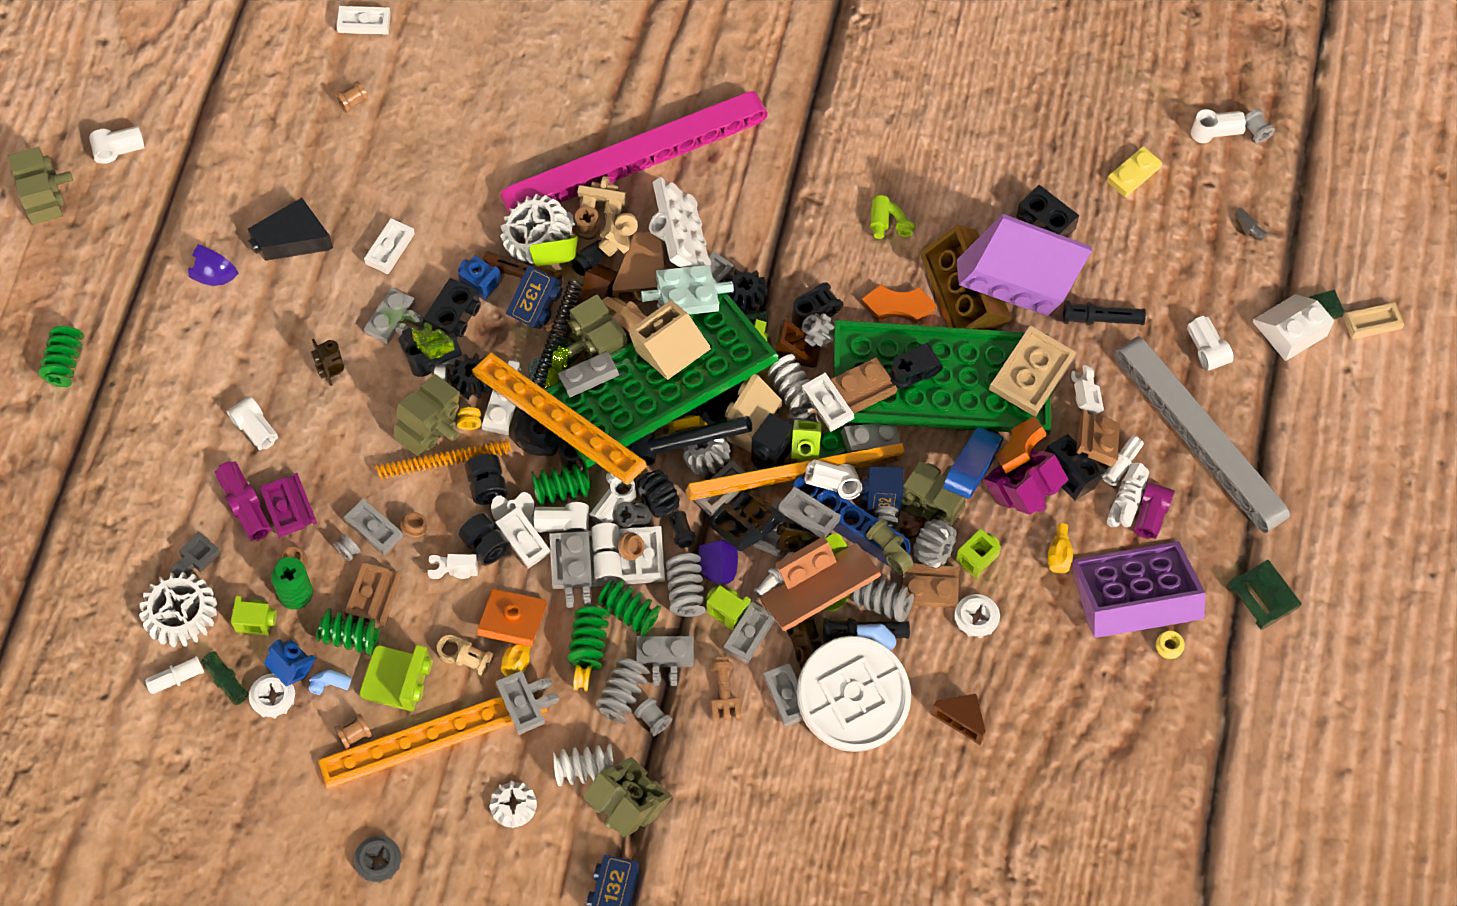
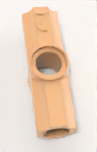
M608 296L602 300L609 309V314L613 319L617 320L626 335L629 334V329L647 317L643 315L641 310L632 301L626 304L617 297L610 298Z

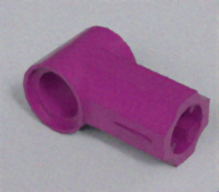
M1148 481L1140 504L1142 508L1134 532L1146 539L1157 538L1164 515L1169 510L1175 490Z

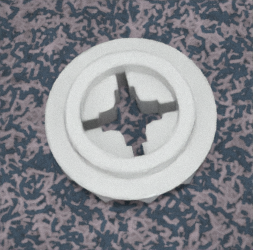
M973 594L966 596L957 604L954 620H956L959 630L965 632L968 637L978 636L982 638L985 635H991L996 629L1000 620V612L995 602L989 597ZM979 608H982L981 618H983L984 620H978V622L975 623V625H973V617L969 614L975 615V613L979 611Z
M272 673L258 678L253 683L249 692V702L253 710L263 718L266 716L276 719L278 715L287 714L291 705H294L296 693L293 684L286 687ZM271 687H273L277 695H280L276 697L273 706L269 699H265V697L270 696Z
M512 780L507 784L499 785L498 789L492 793L490 801L492 816L498 823L506 827H519L526 824L534 816L537 807L533 790L523 782L517 783ZM511 794H514L517 801H521V804L516 805L515 814L512 813L509 805H504L510 802Z

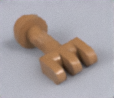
M729 657L713 658L710 665V671L717 674L719 700L711 701L713 722L719 721L718 710L723 709L724 720H730L729 708H735V718L742 719L740 698H731L728 671L733 669V664L729 662Z

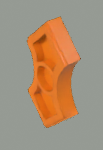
M881 284L861 300V304L878 321L895 316L906 318L917 324L935 311L937 307L920 287L909 292H896Z
M1035 416L1011 429L1012 436L1010 441L1001 451L995 454V457L1006 473L1031 460L1030 452L1032 448L1046 436L1045 430Z

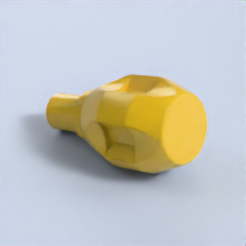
M1065 523L1057 524V533L1049 547L1047 559L1049 569L1054 573L1062 574L1069 571L1073 560V548L1068 537V525Z
M512 644L508 647L502 657L501 672L505 676H510L519 671L524 673L529 664L531 647L520 644Z

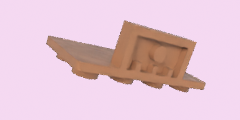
M823 536L775 564L783 585L763 595L760 600L780 628L786 631L838 600L845 598L859 588L871 583L880 577L881 573L857 543L834 555L829 542Z

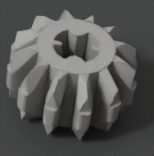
M724 438L683 447L685 451L683 454L684 461L696 475L702 474L706 477L710 472L716 474V470L725 468L724 463L730 460V446Z
M932 519L927 521L916 537L917 541L913 547L915 550L914 557L929 567L938 568L941 565L943 566L947 558L951 557V552L955 549L954 544L957 541L956 529L942 520Z

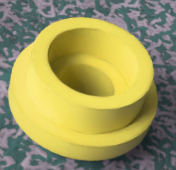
M1165 631L1156 640V650L1164 658H1177L1184 650V640L1177 632ZM1165 643H1172L1174 649L1166 648Z

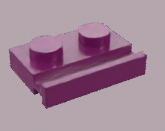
M295 473L290 478L286 479L284 477L259 487L279 538L304 529L309 524H317L298 473Z

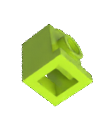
M794 420L791 459H797V463L819 459L822 422ZM802 444H809L810 447H805V446H801V445H802Z
M980 528L958 550L956 562L977 579L980 573L999 556L1001 550L1000 543L994 535L985 533Z
M720 585L718 588L713 587L705 599L707 602V613L733 631L751 604V599L747 596L742 600L736 591L730 588L726 590Z
M236 596L231 618L235 632L269 636L271 626L276 624L277 610L271 609L269 604H266L264 601L250 600L249 602H244L242 596Z

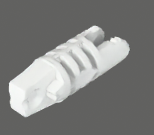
M1132 463L1122 480L1119 492L1116 495L1107 519L1108 526L1118 527L1119 524H1122L1124 527L1131 526L1143 493L1146 490L1149 470L1142 463Z

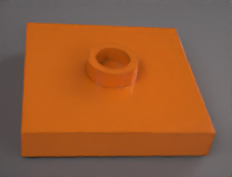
M492 589L477 629V635L533 647L547 608V600Z

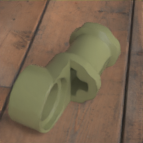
M885 519L876 522L867 532L866 537L869 540L873 539L883 549V554L886 556V561L895 573L903 575L913 567L911 557L900 546L904 538L901 535L897 536L887 526Z

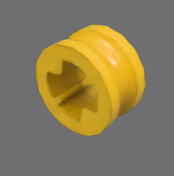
M466 407L456 412V416L459 419L457 421L459 429L474 430L482 425L481 419H479L481 416L479 409Z
M576 665L574 690L583 688L584 691H589L591 666L582 668L581 665Z

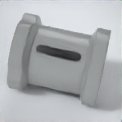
M1255 109L1245 116V127H1248L1254 135L1253 140L1255 143L1266 141L1275 132V128L1272 125H1268L1262 117L1263 112L1261 109Z
M651 697L636 709L634 715L637 718H642L650 727V733L656 736L669 726L672 717L665 715L656 705L657 700Z

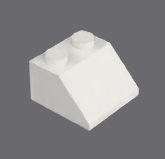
M1294 294L1256 317L1252 322L1281 357L1287 361L1328 336L1334 319L1317 300Z

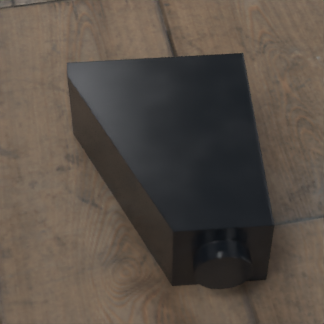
M303 198L298 199L248 228L251 238L248 240L249 246L255 254L260 253L265 261L329 251L333 248L329 233Z

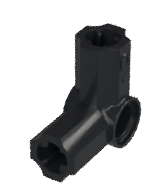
M410 327L403 330L398 338L411 372L416 377L427 376L434 371L436 365L462 355L454 333L426 343L420 331Z

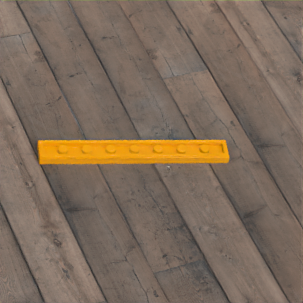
M492 352L472 369L474 376L626 485L647 467L642 458Z
M899 443L815 460L837 466L850 464L856 469L897 461L903 455L904 448L903 444ZM809 461L690 483L686 489L687 499L690 501L794 481L801 476H805Z
M540 692L538 694H533V696L536 700L541 698L542 694ZM498 696L318 759L328 789L513 724L502 697ZM547 708L540 709L541 714L547 712Z

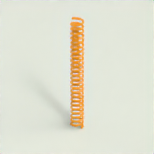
M505 439V446L503 441L500 440L499 445L497 441L494 442V447L489 442V449L487 444L484 443L483 449L480 444L478 445V451L475 445H473L472 450L468 446L467 453L463 447L462 455L457 448L456 454L453 449L451 450V457L449 451L446 450L445 456L443 452H440V458L438 453H435V461L433 455L430 454L429 460L424 455V462L421 456L418 457V462L414 457L413 464L411 459L408 458V467L403 459L402 466L400 461L397 460V468L392 461L391 468L389 463H386V470L381 463V473L377 464L375 469H377L380 479H383L384 475L388 479L389 473L391 477H394V471L397 476L400 475V471L404 475L405 469L408 474L411 473V470L415 473L416 467L421 472L422 468L426 471L427 466L431 470L432 463L434 468L437 469L438 464L441 468L443 467V462L446 467L449 465V462L453 466L454 460L457 465L459 464V458L464 463L465 458L468 461L470 456L473 458L475 454L478 456L487 452V454L493 453L497 455L498 450L499 455L502 456V448L505 455L508 454V449L509 451L512 449L508 439Z

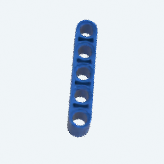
M977 427L952 465L943 489L971 499L995 460V454L998 453L1004 437Z
M805 476L795 480L793 488L795 486L800 490L810 491L811 494L809 496L823 505H832L834 507L832 510L841 515L840 521L833 531L850 542L857 543L861 549L888 565L883 549L874 540H869L866 537L871 527L879 521L877 518L849 500L842 498L835 491L806 484ZM853 519L857 524L849 525L845 520ZM889 527L897 536L901 535L904 538L900 546L910 554L909 540Z

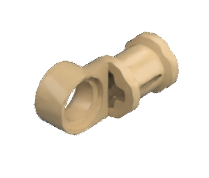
M445 635L437 643V653L440 660L449 664L455 663L459 666L464 664L477 670L478 675L481 676L486 673L493 658L492 652L488 651L485 653L472 647V643L454 635ZM447 643H454L457 645L458 650L454 655L447 656L443 654L442 647Z

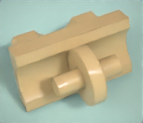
M603 176L601 183L592 182L591 187L579 185L578 198L580 208L584 206H590L594 209L596 206L604 207L605 218L611 211L616 214L617 218L622 210H626V193L618 192V186L610 185L608 176Z
M611 211L606 216V226L600 231V236L603 240L599 242V248L609 257L618 249L623 253L627 252L630 249V235L634 234L638 227L636 217L630 213H623L616 218V214Z

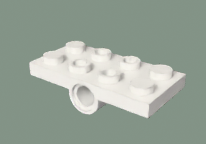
M659 177L653 182L659 212L650 221V232L666 242L669 260L681 268L702 265L710 266L711 261L707 255V243L703 237L702 222L698 215L696 199L691 194L681 191L674 183H669L662 177Z
M601 523L593 526L591 531H589L592 587L606 586L612 580L617 584L622 579L626 581L625 584L665 582L661 526L619 529V526L616 524ZM634 532L644 541V552L635 560H625L619 553L618 543L624 533ZM561 533L550 534L553 589H564Z

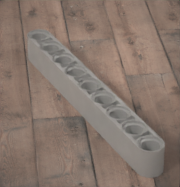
M1137 336L1115 350V358L1119 365L1262 532L1268 533L1290 518L1289 510L1284 502L1145 340Z

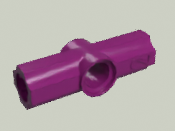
M227 461L219 465V468L214 471L217 480L226 494L225 498L235 518L238 517L249 540L259 541L267 537L268 533L272 531L269 522L260 508L261 504L251 484L248 485L237 462Z

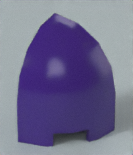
M200 244L196 246L192 254L193 257H196L194 267H189L188 269L189 278L202 284L218 286L232 281L239 274L236 267L222 255Z
M723 540L699 545V556L701 557L699 563L705 578L716 584H728L733 581L737 573L738 550Z

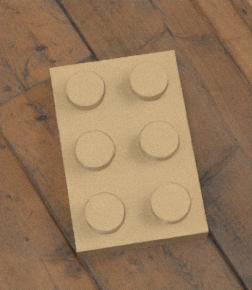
M1029 326L991 383L989 390L1036 417L1072 363L1077 352L1036 328Z

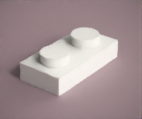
M339 6L338 33L388 34L391 15L390 8Z
M391 218L364 258L365 264L389 274L414 236V228Z
M826 373L802 385L804 394L830 432L854 419V413Z
M519 507L495 522L497 528L510 541V546L527 569L551 554L548 546Z

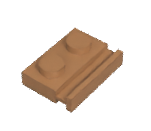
M877 357L830 379L853 413L865 409L895 394L897 391L896 385L892 384L890 376Z
M1084 409L1079 416L1076 453H1087L1088 458L1113 467L1118 460L1120 423L1098 414H1094V416L1089 415L1088 410Z
M362 563L344 612L345 616L348 617L352 613L353 619L356 620L360 616H364V622L368 623L371 619H375V623L385 627L403 577L402 573Z
M913 564V567L903 574L902 587H908V596L912 593L914 594V606L956 608L959 593V567L941 565L938 568H934L925 564Z

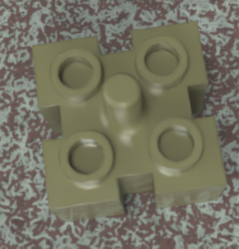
M40 147L8 155L18 195L24 209H26L31 224L35 225L63 217L60 206H64L65 203L57 185L73 181L71 172L56 174L49 156H43Z
M598 294L570 309L571 321H569V326L572 330L570 337L573 344L565 348L568 357H572L581 351H586L587 353L584 356L588 360L606 351L610 355L627 345L626 333L617 320L613 319L609 314V309Z
M434 374L420 385L418 392H411L398 403L396 417L399 421L395 424L393 438L416 456H419L425 450L432 449L437 443L438 438L440 439L442 436H446L451 441H454L458 436V432L454 428L456 426V412L459 409L460 392Z
M919 461L903 486L900 510L914 518L919 517L925 521H931L932 519L942 520L954 527L964 511L966 501L965 497L943 489L952 466L949 465L943 475H940L941 470L937 466Z
M630 757L618 763L616 768L611 766L599 772L583 798L596 812L608 815L604 821V825L607 828H613L625 837L637 831L640 825L644 827L656 821L672 798V795L657 781L651 782L646 777L648 772L633 757Z

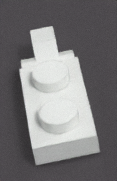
M509 360L508 364L520 372V363ZM493 389L482 423V430L509 436L518 407Z

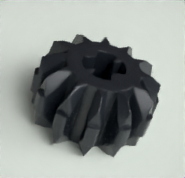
M746 266L744 272H740L735 268L734 275L727 274L725 282L732 281L734 289L733 293L727 294L738 307H741L740 310L743 313L746 308H750L754 312L756 305H763L764 297L767 295L766 280L764 277H759L757 270L749 273V269Z
M475 353L473 358H469L464 354L463 361L455 359V367H451L449 370L451 377L449 379L450 385L458 390L460 395L464 393L467 400L474 394L480 399V392L489 394L490 387L474 376L472 369L484 358L479 359V355Z
M655 470L648 472L637 480V491L640 494V498L650 508L654 517L668 516L679 507L680 498L677 495V490L674 488L673 482L669 480L668 475L664 474L663 471Z

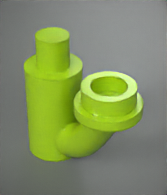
M883 195L872 198L870 228L874 230L875 238L882 239L884 237V231L889 228V214H892L898 221L896 224L898 235L902 237L913 235L916 225L908 220L897 204L891 202L888 197Z

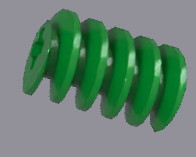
M57 326L50 329V338L46 342L47 347L44 350V357L41 361L42 366L39 368L38 374L42 380L51 385L67 388L72 384V381L68 378L74 376L72 368L77 366V362L74 359H77L80 355L77 350L82 347V343L79 340L84 339V334L79 329L73 327Z
M585 463L583 464L582 471H580L577 464H573L571 473L566 466H562L561 474H558L555 468H551L550 476H547L544 469L540 470L539 478H536L533 471H531L535 497L540 505H544L545 496H548L551 503H555L556 494H559L562 501H566L568 492L573 499H577L579 490L584 497H588L590 481Z
M294 557L279 559L271 573V581L280 603L290 610H298L305 607L313 596V588L304 564Z
M624 579L620 580L617 584L614 583V580L610 581L600 593L597 605L605 606V609L609 610L610 613L614 612L616 619H623V623L626 626L632 625L634 632H641V637L644 636L657 621L661 606L657 605L651 610L652 600L647 599L642 603V592L633 597L632 594L635 587L630 586L624 590L623 588L626 583Z
M588 606L575 611V621H573L572 626L574 630L571 633L572 641L569 644L570 652L567 656V660L572 665H581L582 668L591 666L592 671L602 668V664L595 660H601L604 657V654L598 650L604 649L606 644L598 639L607 638V632L602 629H606L609 626V622L604 620L610 617L611 613L609 610Z
M328 608L321 617L316 633L317 642L321 639L326 645L333 642L334 646L338 648L344 644L346 650H352L355 646V651L361 653L366 649V653L370 656L377 647L380 638V628H375V619H371L366 626L364 625V616H360L357 623H354L352 613L348 615L346 620H343V612L338 611L334 618L332 617L331 608Z

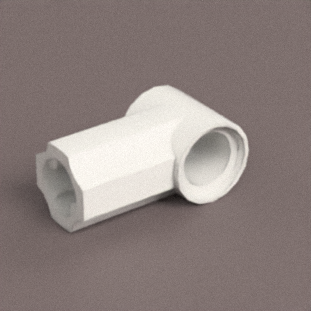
M1208 109L1201 110L1197 113L1191 128V136L1199 143H1207L1213 137L1243 134L1246 129L1245 117L1243 112L1240 111L1215 113Z
M139 125L114 132L108 129H98L89 136L94 160L101 164L113 162L119 154L145 148Z
M1201 316L1188 324L1187 330L1198 349V358L1205 371H1210L1233 362V352L1226 340H1221L1209 317Z
M247 396L226 411L238 430H243L258 450L268 449L278 438L277 433L263 417L261 409L251 396Z
M815 459L809 461L804 478L806 484L838 492L842 498L849 500L856 498L862 492V483L856 469L852 465L842 464L837 466Z
M616 477L612 479L609 490L589 514L590 519L596 525L601 523L614 524L617 521L615 519L617 506L623 502L635 503L637 492L634 480L626 485ZM623 487L630 489L626 494L617 493Z
M571 502L566 504L565 507H535L534 529L537 532L560 533L589 531L590 507L581 502Z

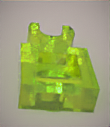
M424 323L425 330L422 331L417 330L415 327L411 328L413 340L417 342V348L428 358H438L454 350L453 340L441 329L433 331L430 323Z
M559 346L557 351L554 350L552 365L548 371L544 390L561 382L558 373L566 370L567 365L565 363L568 358L569 349Z

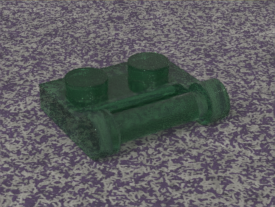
M1269 560L1259 564L1243 575L1233 578L1227 584L1232 592L1237 593L1257 620L1255 623L1260 630L1267 628L1299 609L1302 604ZM1249 584L1270 613L1266 614L1245 585Z

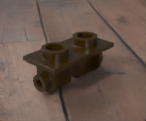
M312 339L315 350L311 351V355L316 363L314 364L320 378L326 377L329 385L332 386L331 378L344 371V363L339 345L334 340H328L317 345L315 339Z
M784 522L777 526L776 533L781 536L775 549L797 552L820 539V537L807 529L803 531L802 526Z
M812 616L787 630V634L791 638L795 649V659L799 663L801 670L808 658L822 646L821 641L811 642V639L818 638L819 636Z

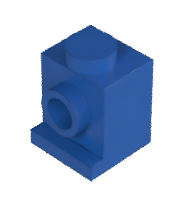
M474 256L471 260H463L458 268L459 282L478 290L479 297L484 301L501 283L499 269L497 267L493 268L477 256Z
M279 639L269 647V654L264 664L287 687L306 678L316 658L313 655L307 656L292 639L287 642Z

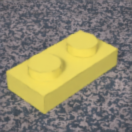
M1143 146L1107 177L1106 182L1126 198L1161 168L1162 162Z

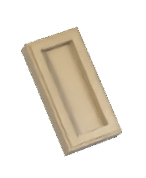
M1396 302L1349 311L1343 315L1352 340L1399 330L1404 326Z

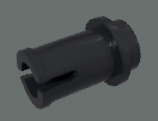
M677 511L669 516V521L676 536L674 542L679 548L692 546L695 543L694 539L696 537L695 533L690 529L685 511Z

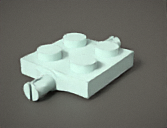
M709 265L656 270L657 290L641 291L642 302L658 300L661 306L672 300L690 315L719 311L718 294L733 293L734 289L732 281L716 283L712 277Z

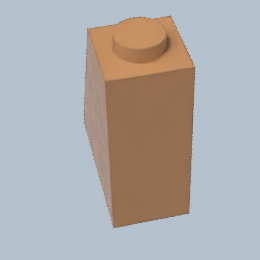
M650 230L634 233L630 249L626 252L613 284V298L617 297L625 303L630 301L641 302V291L657 290L656 270H665L662 240L653 235Z

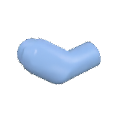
M857 625L858 637L873 639L890 651L894 649L896 638L885 625Z
M325 670L312 675L309 679L308 689L311 693L318 695L323 692L324 687L329 685L348 690L352 677L334 670Z

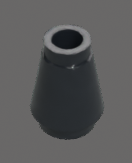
M596 240L576 252V257L570 261L572 269L578 275L585 276L586 271L597 266L606 253L599 248L601 240Z

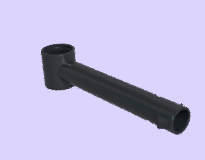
M743 416L655 437V434L651 432L631 444V451L642 458L646 466L655 463L656 454L752 432V421L749 416Z

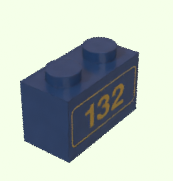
M528 265L506 314L533 328L541 329L550 320V309L554 301L556 302L560 298L563 291L561 286L564 281Z
M869 467L868 477H863L861 505H866V512L874 516V509L877 507L892 506L899 510V516L903 496V468Z
M604 855L602 864H596L593 880L597 881L595 892H589L586 906H631L640 871L639 862Z

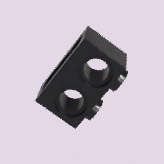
M1038 185L1019 203L1016 218L1068 237L1076 229L1079 215L1041 185Z
M450 277L423 318L425 331L438 338L454 333L456 339L462 337L466 332L468 321L472 316H476L480 310L481 302L478 290ZM459 300H465L464 303H456ZM445 321H453L450 324H442Z
M769 413L752 436L751 461L759 470L781 466L792 451L793 426L772 413Z
M1069 434L1049 444L1045 449V452L1055 454L1068 478V481L1061 488L1074 501L1094 490L1106 473L1095 460L1088 458L1087 453H1076L1077 442Z

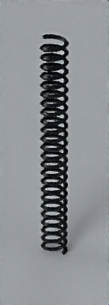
M568 281L569 285L566 286L567 290L564 291L565 295L562 296L564 300H561L560 309L557 310L558 314L555 315L556 319L553 320V329L550 330L551 334L548 335L549 339L546 340L547 344L544 345L545 349H543L541 354L542 358L539 359L540 363L537 364L538 368L535 369L536 373L533 374L535 378H532V381L541 388L546 387L544 384L537 383L534 380L542 383L548 382L545 379L538 378L536 375L544 378H549V376L540 373L538 370L545 373H551V371L541 368L540 365L550 369L553 368L552 365L543 363L541 360L551 364L555 363L554 360L545 358L543 355L553 359L557 358L553 354L546 353L545 350L558 354L557 350L547 346L560 349L559 345L549 341L562 344L558 339H564V337L552 331L563 335L566 334L561 329H568L565 325H568L569 322L559 319L558 316L567 320L571 319L568 316L570 315L569 310L574 308L571 305H577L572 300H578L576 296H579L580 293L577 291L582 289L570 283L574 282L583 286L584 284L580 281Z

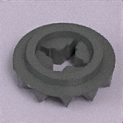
M374 836L366 839L358 846L354 855V865L358 874L367 882L381 883L387 879H392L393 875L400 870L402 856L398 845L393 840L384 836ZM383 851V859L387 864L379 863L377 867L373 868L374 863L370 857H378Z

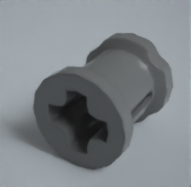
M623 502L616 508L615 519L622 527H630L631 525L636 528L645 527L651 520V511L644 503L633 505L630 502Z

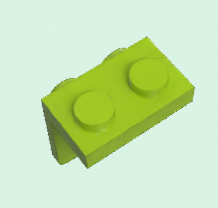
M416 645L412 654L377 646L373 651L360 690L361 698L414 712L417 701L420 702L423 696L425 676L430 674L433 659L429 656L428 648Z

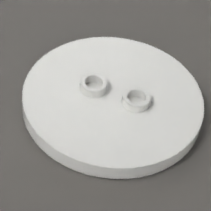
M847 636L827 642L808 658L799 675L797 701L804 722L817 738L836 749L860 752L874 749L884 744L900 730L909 712L911 688L903 665L888 648L868 638Z

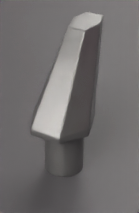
M1240 206L1235 215L1247 236L1251 234L1262 241L1267 232L1258 227L1259 222Z

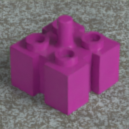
M1034 448L1030 452L1031 460L1009 473H1006L1002 466L998 465L983 479L998 505L1016 508L1017 511L1029 515L1036 511L1041 512L1047 507L1044 497L1056 494L1061 486L1068 481L1055 454L1040 451L1037 454Z

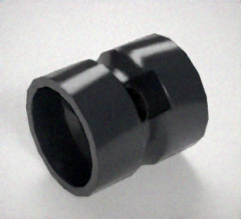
M482 454L469 459L464 466L468 481L471 483L470 490L474 503L488 505L492 504V500L496 496L504 498L507 496V487L504 477L501 476L503 472L497 455Z
M479 513L473 516L461 527L458 533L465 545L470 549L473 548V555H476L477 560L483 566L490 565L499 560L511 545L502 531L496 530V524L487 513Z

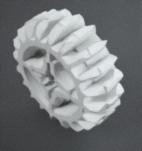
M537 194L533 200L531 197L526 196L524 203L517 201L518 206L515 209L509 208L510 216L504 217L506 224L500 226L503 232L500 237L504 242V248L510 252L514 259H519L523 263L529 261L534 264L529 250L530 245L566 240L565 235L571 233L568 227L570 221L567 217V211L561 204L546 195L541 197ZM545 215H549L551 217V221L547 222L545 220ZM521 237L526 239L525 244H521Z
M170 572L169 580L165 581L164 578L159 576L160 584L158 586L150 584L152 593H143L145 602L140 603L139 607L143 612L139 616L141 621L144 622L143 627L145 631L150 632L149 635L152 639H158L162 645L169 641L170 645L175 648L178 641H181L185 647H187L188 639L192 638L194 642H198L197 635L199 633L207 636L205 626H213L214 624L212 617L217 616V611L214 608L217 606V601L215 597H212L214 595L212 589L207 587L203 579L198 581L197 576L194 574L187 579V575L184 572H181L179 578H176ZM177 593H187L185 595H177ZM167 599L165 605L159 609L163 601ZM173 603H176L178 608L181 607V612L184 615L183 617L179 614V612L175 611L176 608ZM197 607H199V610H198L197 614H196L195 617L190 621L191 615H192L195 611H197ZM180 624L181 626L171 627L170 625Z

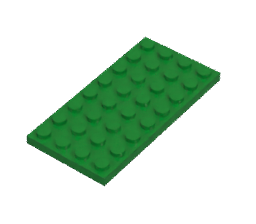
M721 293L717 296L719 311L689 315L711 349L667 380L636 353L632 342L610 354L619 376L570 398L562 382L545 391L626 447L778 362L779 358L776 351L727 293ZM573 447L588 468L596 464V462Z
M835 320L833 378L876 357L889 374L893 368V361L897 356L926 343L931 346L943 365V369L934 377L922 380L904 389L897 388L895 394L854 413V419L849 422L976 430L977 427H981L988 431L1012 433L1011 429L1033 417V415L989 390L991 383L1025 332ZM1050 396L1036 416L1046 435H1049L1051 432Z

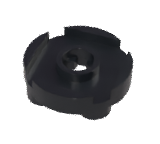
M520 410L513 423L515 440L518 447L536 456L544 455L550 457L556 454L563 439L547 427H545L547 430L545 433L538 434L534 427H540L541 423L523 410Z

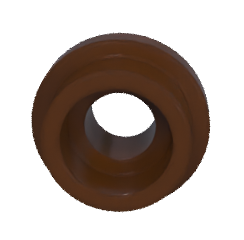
M919 517L908 519L903 522L904 526L900 528V533H904L907 539L915 538L919 535L920 529L924 528L926 521H920Z

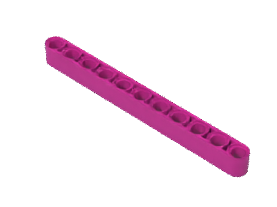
M749 91L510 185L501 192L500 197L509 215L511 214L509 208L515 209L518 206L517 201L524 203L526 196L531 197L533 200L536 194L541 197L546 195L561 203L577 197L579 185L591 187L592 182L601 183L603 176H608L609 183H612L758 125L767 118L768 112L757 93Z

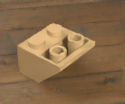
M672 300L628 330L636 353L667 380L711 349L688 313Z
M756 374L751 376L749 381L745 380L738 391L739 397L735 403L731 402L725 412L727 421L743 416L750 417L753 427L752 432L727 437V441L751 452L752 436L769 413L779 417L782 407L780 397Z

